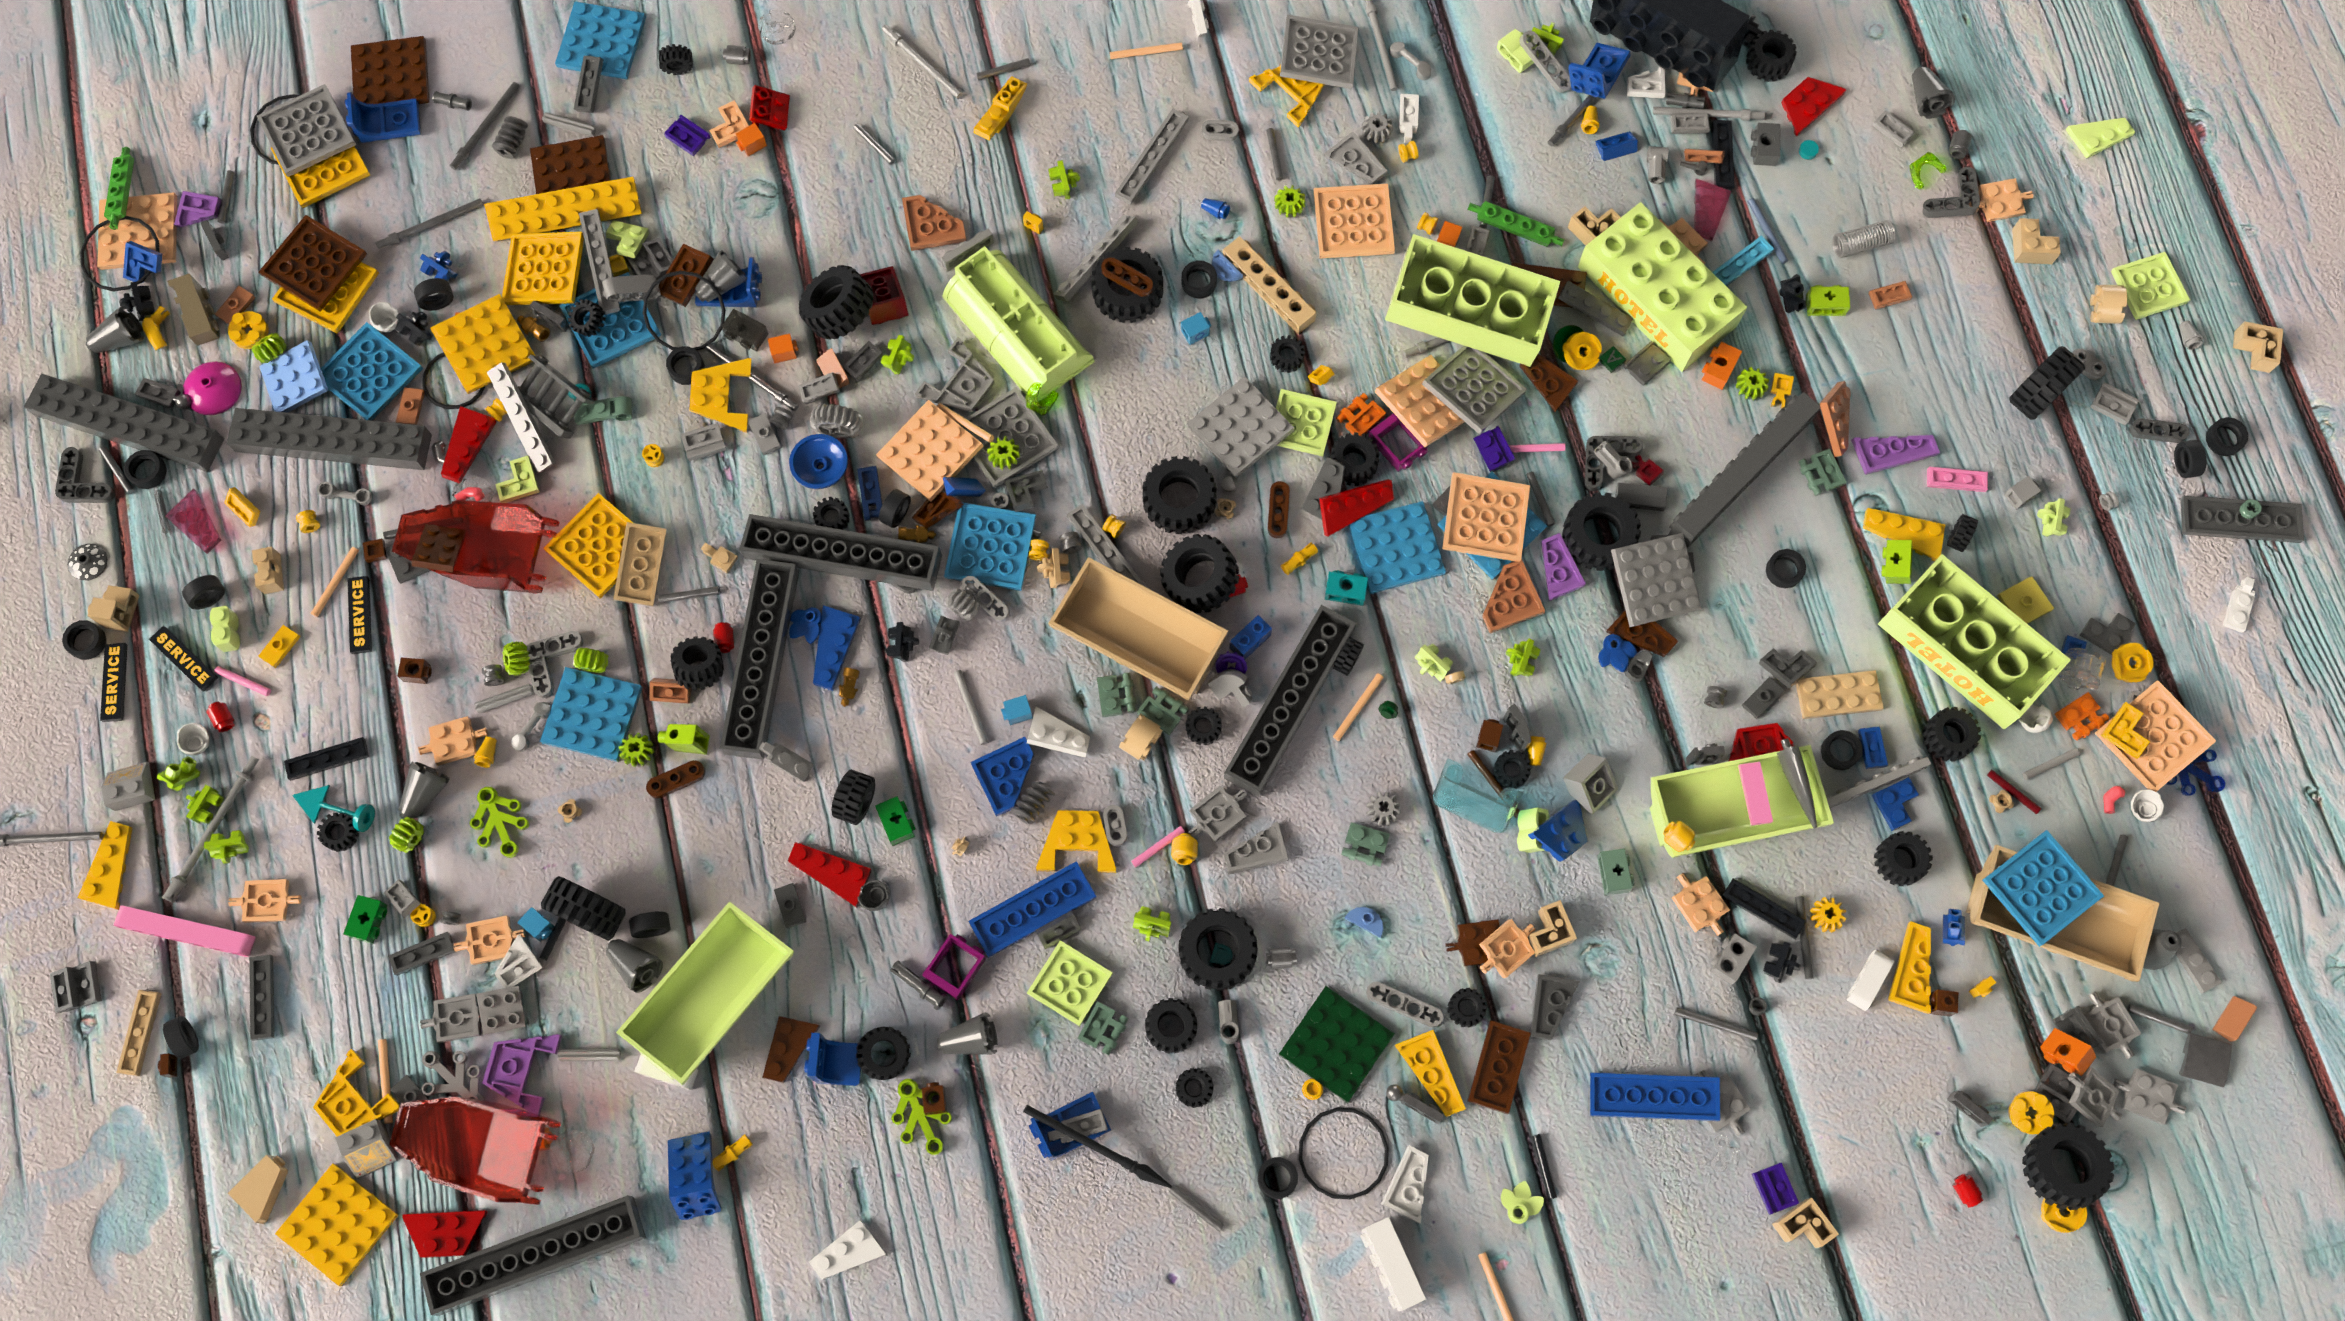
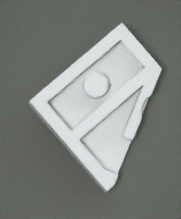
M1189 0L1188 6L1192 8V19L1197 35H1205L1209 25L1207 18H1204L1202 12L1205 11L1203 0Z
M1659 67L1657 71L1651 73L1645 71L1640 75L1628 77L1627 96L1664 98L1665 69Z
M519 934L495 971V976L504 988L514 987L543 968V966Z

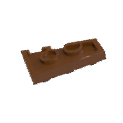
M1537 354L1530 367L1520 363V368L1554 412L1559 409L1578 384V380L1539 354Z

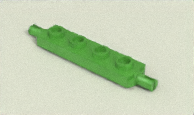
M122 147L120 157L113 158L104 217L110 221L109 227L113 230L118 229L119 220L126 217L134 158L129 154L130 148Z
M1487 201L1481 206L1470 202L1467 209L1478 213L1477 220L1545 247H1548L1551 242L1562 247L1565 240L1554 235V227Z

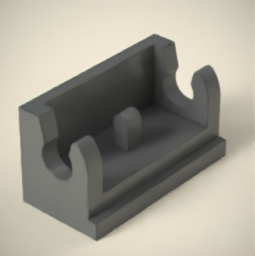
M2079 1006L2066 1011L2052 1020L2058 1030L2092 1046V1048L2103 1043Z

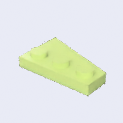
M2126 118L2077 124L2066 128V131L2086 158L2133 136L2135 133Z

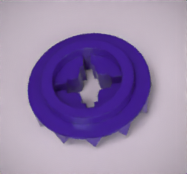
M1228 651L1226 654L1219 656L1215 667L1217 673L1227 669H1234L1246 674L1247 662L1244 660V656L1238 655L1237 652L1230 653ZM1228 662L1231 664L1236 663L1235 668L1232 666L1228 667Z

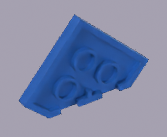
M1026 737L1020 738L970 762L996 817L1012 810L1016 806L1034 757Z

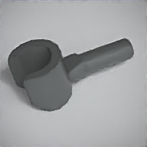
M1681 161L1680 166L1690 168L1698 176H1701L1706 172L1708 164L1704 161H1700L1697 165Z

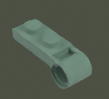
M620 396L597 400L593 405L583 403L575 414V423L582 425L614 418L619 421L631 420L632 399Z

